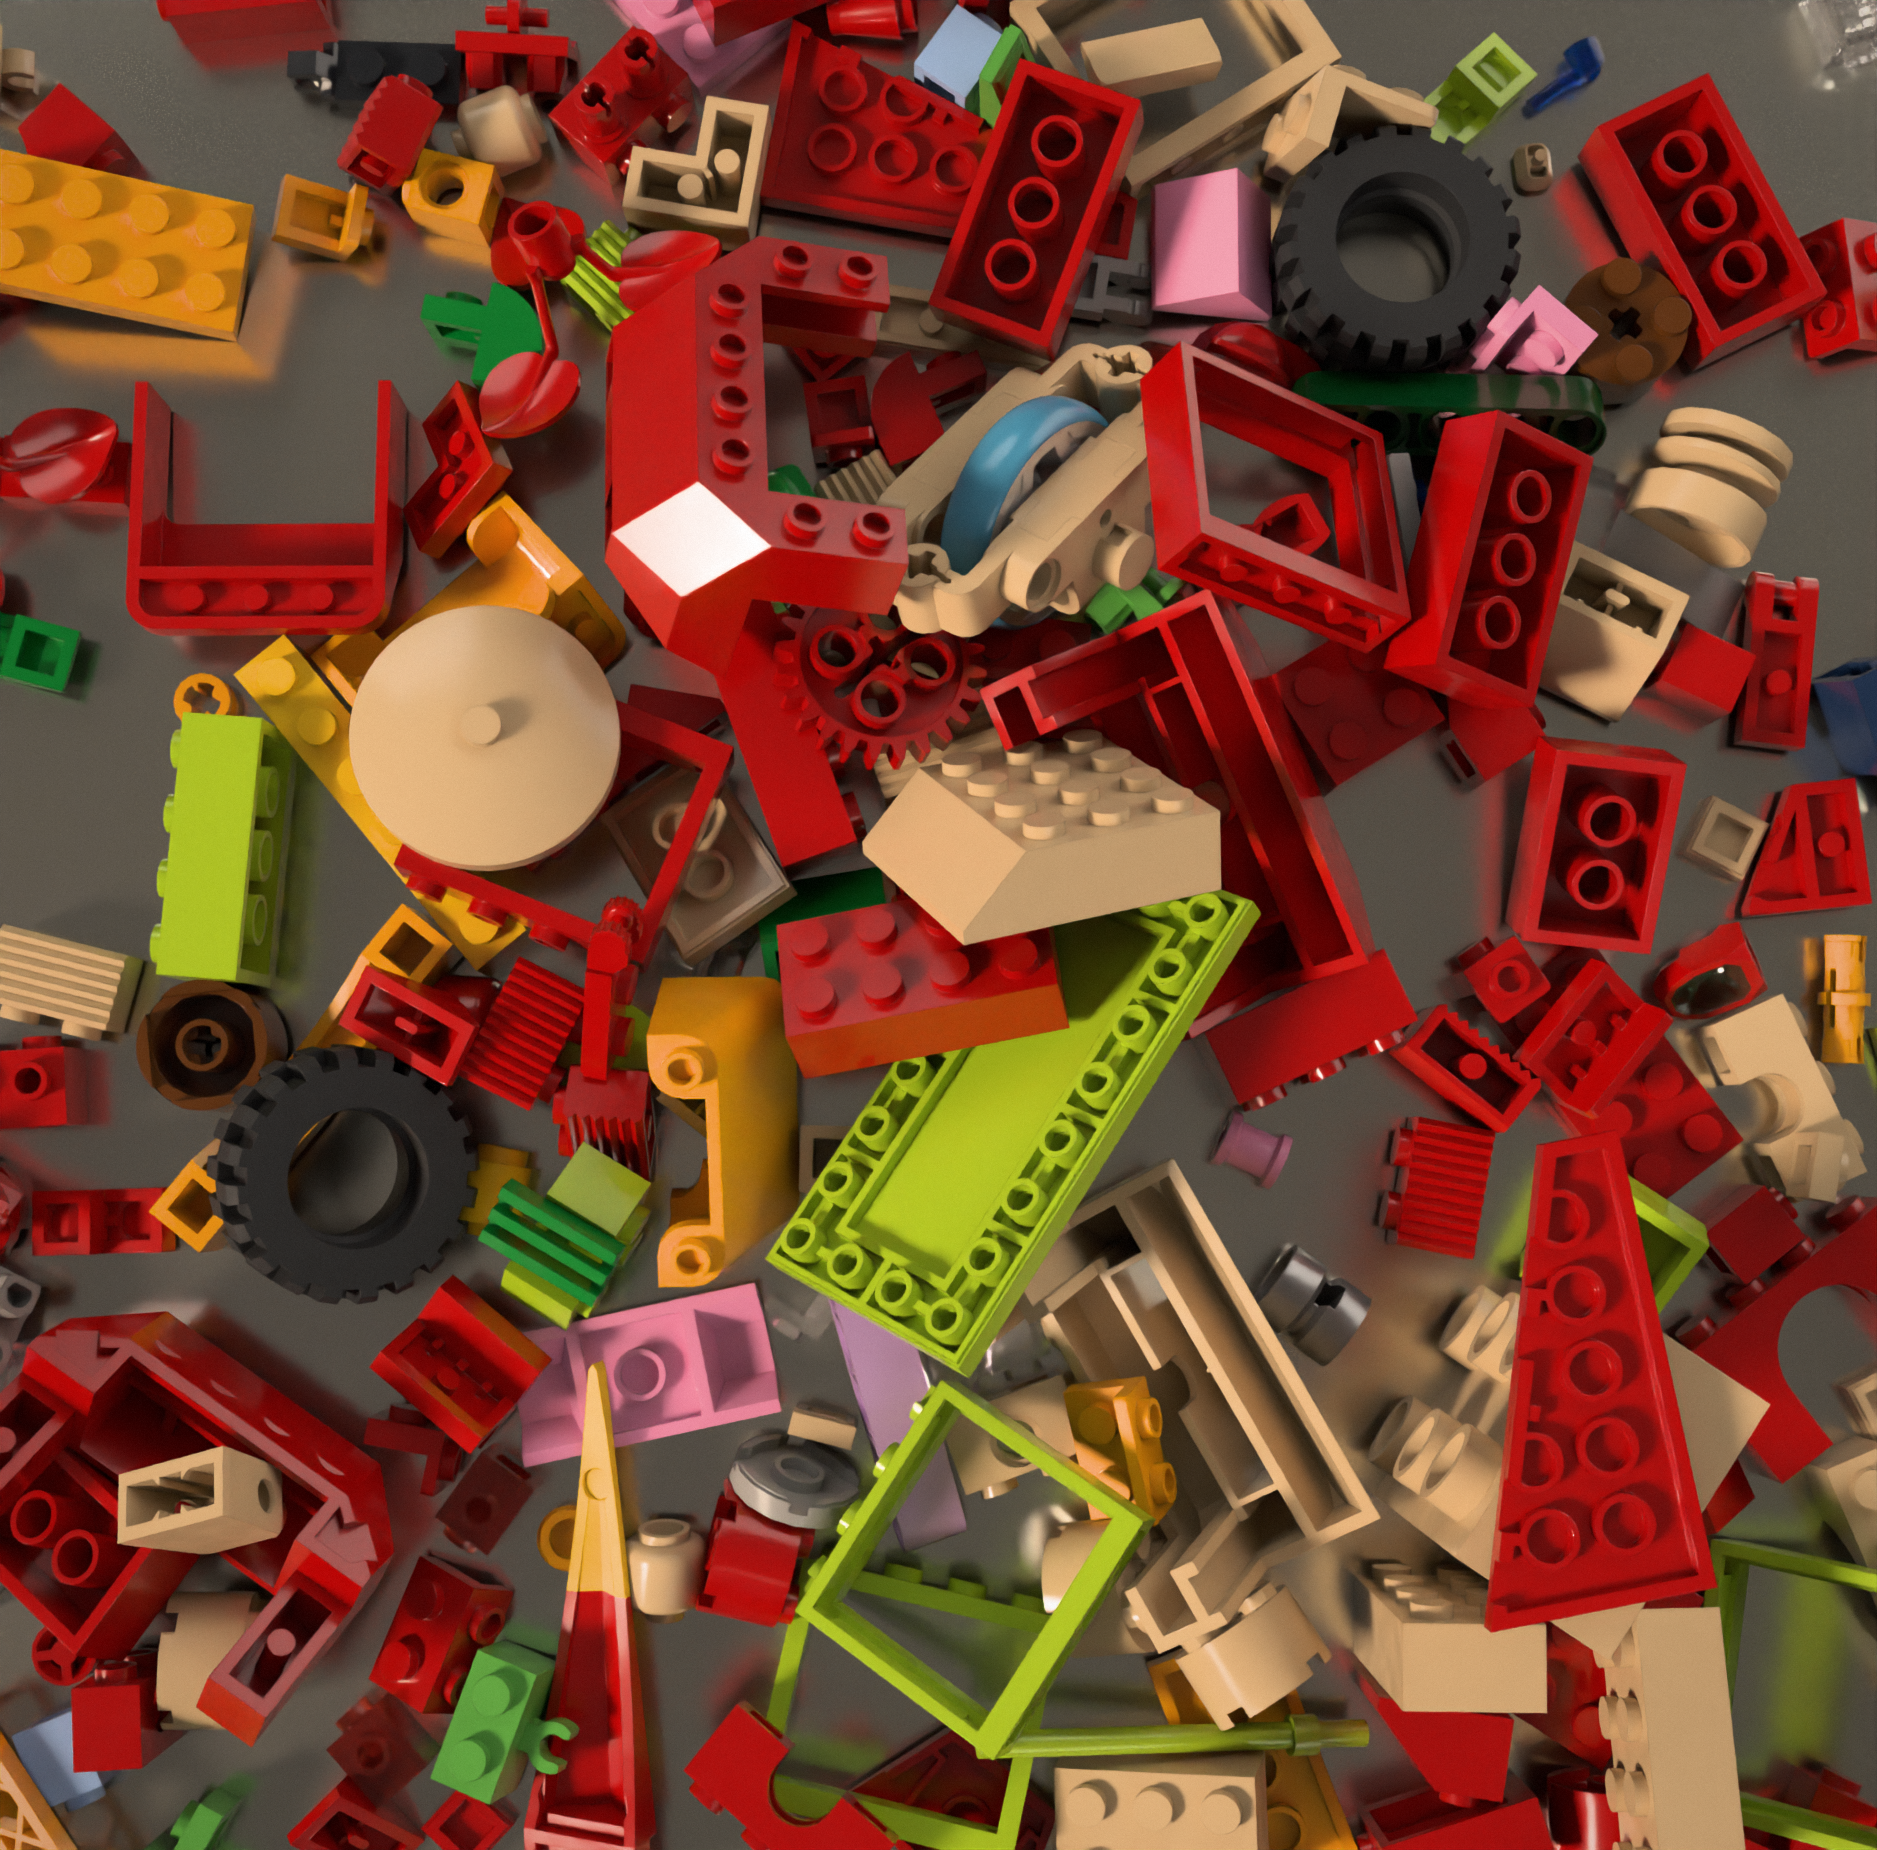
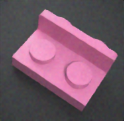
M1538 285L1523 303L1511 297L1487 326L1488 329L1469 351L1477 360L1467 374H1484L1496 361L1505 369L1506 375L1564 376L1598 334L1542 286Z

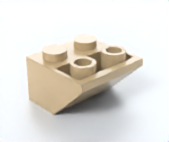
M1574 540L1538 686L1613 723H1617L1663 655L1690 595Z

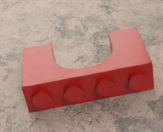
M1852 1195L1840 1201L1826 1213L1825 1218L1829 1222L1811 1237L1808 1234H1804L1806 1238L1778 1259L1779 1262L1762 1276H1757L1747 1285L1734 1284L1725 1294L1729 1301L1711 1316L1707 1312L1698 1314L1684 1323L1675 1333L1679 1344L1771 1404L1745 1444L1742 1452L1760 1476L1780 1484H1784L1833 1445V1442L1794 1394L1783 1376L1778 1358V1340L1782 1324L1793 1306L1804 1296L1817 1289L1831 1285L1843 1286L1857 1294L1877 1316V1197L1862 1196L1860 1198L1858 1195Z

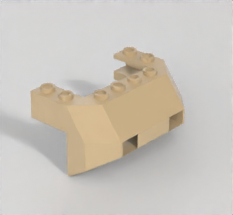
M1174 1158L1160 1160L1077 1206L991 1344L997 1342L1024 1319H1026L1028 1324H1031L1042 1318L1043 1332L1049 1343L1061 1351L1074 1374L1075 1384L1146 1377L1149 1395L1156 1398L1161 1409L1162 1433L1159 1440L1164 1462H1169L1174 1469L1177 1493L1174 1504L1159 1522L1168 1541L1124 1593L1129 1600L1134 1622L1142 1632L1149 1635L1160 1654L1228 1624L1267 1569L1381 1519Z

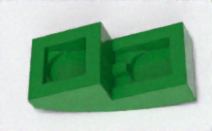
M0 612V679L65 693L83 633L19 614L12 616Z

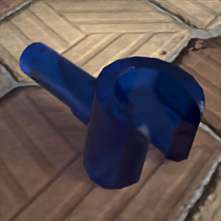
M1589 36L1575 42L1563 52L1569 70L1559 74L1557 78L1526 100V104L1531 112L1536 113L1563 91L1569 90L1575 84L1579 87L1585 86L1597 79L1604 63V55L1594 36Z

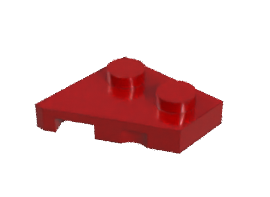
M1856 778L1799 783L1785 787L1741 908L1742 918L1859 907L1872 904Z

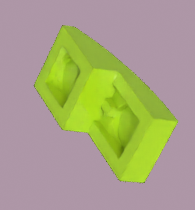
M1493 32L1456 64L1448 78L1424 99L1425 103L1439 110L1436 124L1431 128L1430 139L1445 144L1450 135L1465 143L1463 148L1465 150L1521 95L1538 74Z

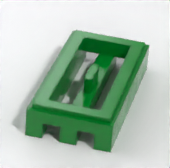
M511 1178L502 1186L497 1197L499 1202L491 1209L487 1218L490 1221L482 1229L478 1240L581 1302L593 1307L602 1297L626 1245ZM513 1208H516L549 1229L544 1231L512 1212ZM569 1240L602 1259V1263H598L568 1245Z

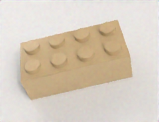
M1375 1564L1372 1565V1574H1354V1654L1402 1711L1547 1713L1546 1624L1538 1623L1490 1633L1484 1627L1489 1580L1483 1576H1477V1572L1467 1565L1437 1566V1575H1412V1567L1407 1565Z
M1720 1607L1641 1609L1609 1661L1593 1651L1596 1665L1605 1670L1607 1696H1601L1599 1700V1723L1603 1737L1611 1739L1614 1768H1608L1606 1771L1605 1789L1610 1810L1618 1812L1621 1841L1614 1842L1612 1850H1746Z

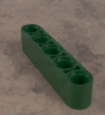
M1316 371L1309 372L1300 377L1294 383L1291 392L1382 433L1386 455L1391 453H1409V456H1437L1446 420L1500 410L1506 414H1520L1516 419L1589 456L1595 454L1603 446L1607 437L1602 392L1595 382L1580 376ZM1384 410L1391 412L1388 416L1379 417L1372 415L1375 411ZM1443 412L1456 413V415L1447 418L1435 416ZM1573 415L1585 416L1580 420H1565L1566 418ZM1355 438L1350 440L1352 448L1361 443V441Z

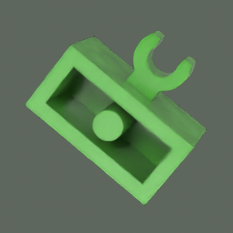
M502 1640L478 1649L430 1779L490 1805L517 1790L528 1758L532 1765L540 1772L557 1774L564 1770L567 1761L561 1757L554 1756L549 1751L548 1739L551 1734H554L562 1739L570 1740L578 1735L580 1728L573 1721L562 1717L553 1718L546 1722L542 1721L549 1703L556 1661L508 1640Z

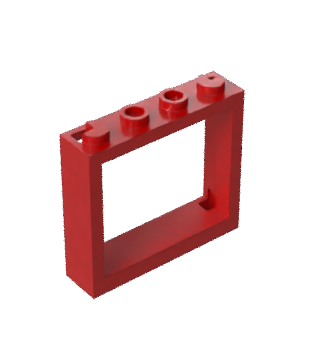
M1180 340L1140 379L1158 570L1367 654L1412 620L1383 434ZM1200 421L1328 478L1341 569L1210 515ZM1353 438L1361 441L1355 448L1351 447L1350 440Z
M615 699L620 720L621 744L700 775L643 909L642 915H644L642 921L644 926L642 936L638 942L631 945L632 957L629 965L638 966V971L646 974L735 763L734 747ZM403 843L393 863L402 877L408 879L405 888L420 893L426 899L442 903L445 894L467 902L469 907L466 912L469 915L497 927L503 928L507 919L531 928L528 935L531 940L560 952H565L568 944L588 951L590 934L594 926L597 927L598 925L458 868L435 862L420 855Z

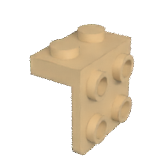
M1326 64L1284 103L1280 114L1276 113L1272 117L1262 143V150L1269 152L1262 175L1286 183L1329 147L1331 137L1341 139L1352 133L1359 132L1362 134L1364 141L1370 139L1375 126L1393 124L1396 126L1397 135H1408L1412 125L1428 129L1435 126L1439 110L1425 103L1424 98L1413 90L1401 87L1389 89L1366 80V75L1354 67L1347 65L1330 66Z

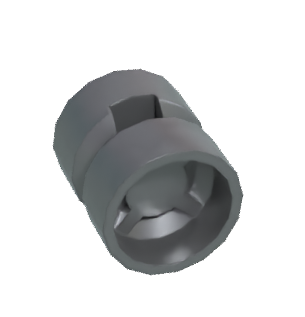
M1295 1244L1271 1269L1253 1297L1273 1331L1278 1334L1287 1330L1291 1331L1292 1345L1324 1367L1342 1351L1358 1330L1371 1306L1372 1299L1341 1277L1331 1281L1326 1278L1327 1266Z

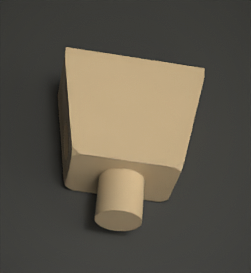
M221 1446L119 1474L117 1544L196 1554H212L275 1538L280 1534L286 1523L287 1508L282 1500L281 1471L268 1462L229 1447ZM180 1501L187 1502L191 1505L188 1506L181 1504V1513H174V1508Z

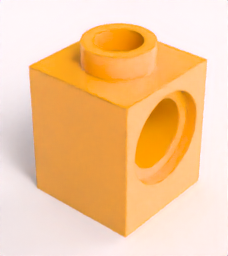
M423 148L416 168H413L411 175L406 178L402 185V203L405 205L418 230L490 247L495 221L505 188L495 165ZM459 188L463 190L462 196L453 204L440 205L436 203L441 193L448 189Z

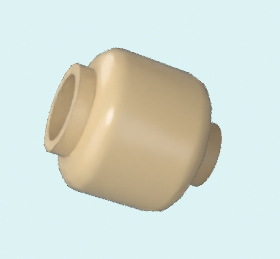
M507 85L497 87L462 102L457 110L460 128L450 132L459 157L495 165L500 178L540 161L542 156L541 144L549 141L545 126L531 95L526 93L520 96L513 87Z
M656 1519L641 1524L638 1528V1533L629 1537L625 1542L632 1609L645 1613V1618L652 1623L669 1624L678 1622L685 1617V1611L695 1608L698 1593L704 1592L707 1581V1570H705L706 1543L699 1534L690 1530L688 1523L681 1520Z

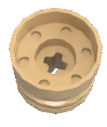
M1696 407L1672 410L1664 418L1660 427V439L1652 446L1649 452L1650 463L1654 468L1646 469L1638 477L1624 512L1700 557L1711 566L1721 568L1743 567L1751 561L1767 525L1766 512L1762 508H1768L1778 500L1781 493L1780 483L1788 477L1793 466V453L1780 438L1762 426L1739 416L1714 409Z

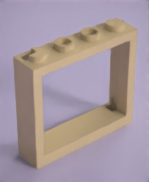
M1013 0L1010 2L1008 28L1012 24L1022 29L1035 62L1083 80L1045 22L1080 0ZM1262 0L1298 55L1134 156L1132 154L1119 188L1120 191L1136 198L1138 203L1151 196V188L1154 185L1175 181L1270 122L1276 113H1281L1284 103L1326 64L1330 66L1339 65L1342 58L1341 54L1304 0Z

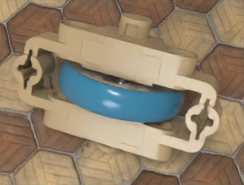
M1087 343L1073 346L1067 350L1042 375L1024 367H1015L886 488L876 505L905 509L909 565L892 604L898 607L900 619L906 628L920 634L945 630L960 637L978 635L988 627L998 630L1015 631L1036 625L1057 610L1066 614H1076L1106 582L1127 591L1132 590L1142 581L1154 555L1153 539L1145 534V506L1151 501L1140 389V379L1153 368V361L1148 351L1134 345H1119L1106 349L1099 345ZM1087 404H1090V405H1092V406H1094V407H1096V408H1099V409H1100V413H1099L1098 411H1096L1095 409H1093L1091 406L1087 405Z

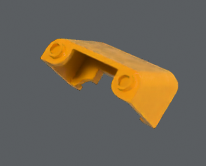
M503 490L477 513L467 529L466 541L471 551L478 558L477 561L384 641L375 631L362 635H334L310 657L353 708L358 689L367 671L381 652L401 633L413 625L448 610L468 606L491 605L516 608L534 613L550 620L575 637L591 653L602 670L620 654L625 644L626 631L623 624L584 574Z
M662 978L646 1034L650 1077L657 1088L670 1097L705 1099L708 1159H703L700 1176L694 1185L686 1190L685 1188H672L670 1223L660 1239L657 1255L659 1287H695L707 1284L787 1222L797 1210L800 1194L797 1061L785 1036L781 983L772 978Z

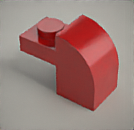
M978 350L961 356L959 351L940 355L926 365L927 371L918 373L908 351L894 359L879 376L871 398V421L876 449L881 450L896 478L945 433L936 412L986 392L987 371Z

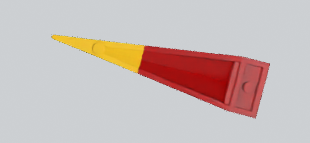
M603 1360L592 1364L588 1370L575 1526L559 1644L545 1719L546 1722L557 1717L567 1718L573 1721L580 1729L578 1735L570 1740L562 1739L554 1734H551L548 1739L549 1751L554 1756L566 1760L567 1765L564 1770L557 1774H546L536 1769L524 1823V1850H650V1838L657 1834L607 1374Z

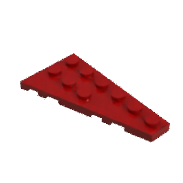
M793 19L761 185V205L953 238L993 129L984 124L985 119L901 75L893 77L863 61V55L844 45L838 48L813 35L810 27ZM1120 190L1118 191L1095 254L1128 260L1138 204L1136 198Z
M1618 1130L1598 1132L1536 1145L1484 1627L1490 1633L1718 1588Z

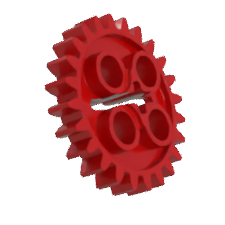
M791 604L789 612L793 617H782L777 634L784 640L777 641L772 652L771 659L784 664L776 669L773 685L792 687L784 694L780 706L782 710L802 709L803 712L795 727L797 732L808 730L814 726L821 731L815 746L817 750H822L834 740L841 744L839 751V762L845 764L854 750L863 752L867 770H872L879 754H886L893 770H899L905 759L906 750H909L913 758L922 764L931 752L930 743L941 751H945L953 739L951 730L963 733L971 720L966 711L974 712L982 698L981 694L973 688L980 687L987 676L986 670L972 665L978 662L985 651L983 644L966 642L969 637L953 635L945 630L922 634L923 637L911 642L909 645H905L898 651L890 668L885 664L877 666L869 675L862 679L854 691L844 698H838L834 692H838L859 680L868 662L878 665L887 659L913 631H910L902 624L898 607L892 604L888 615H885L894 622L896 626L894 630L878 628L869 618L871 613ZM822 650L839 652L845 657L848 665L844 667L828 665L822 660L818 652ZM914 662L929 664L935 669L938 679L928 680L920 677L915 673L911 664ZM865 699L881 701L887 706L890 716L876 717L865 710L861 701Z

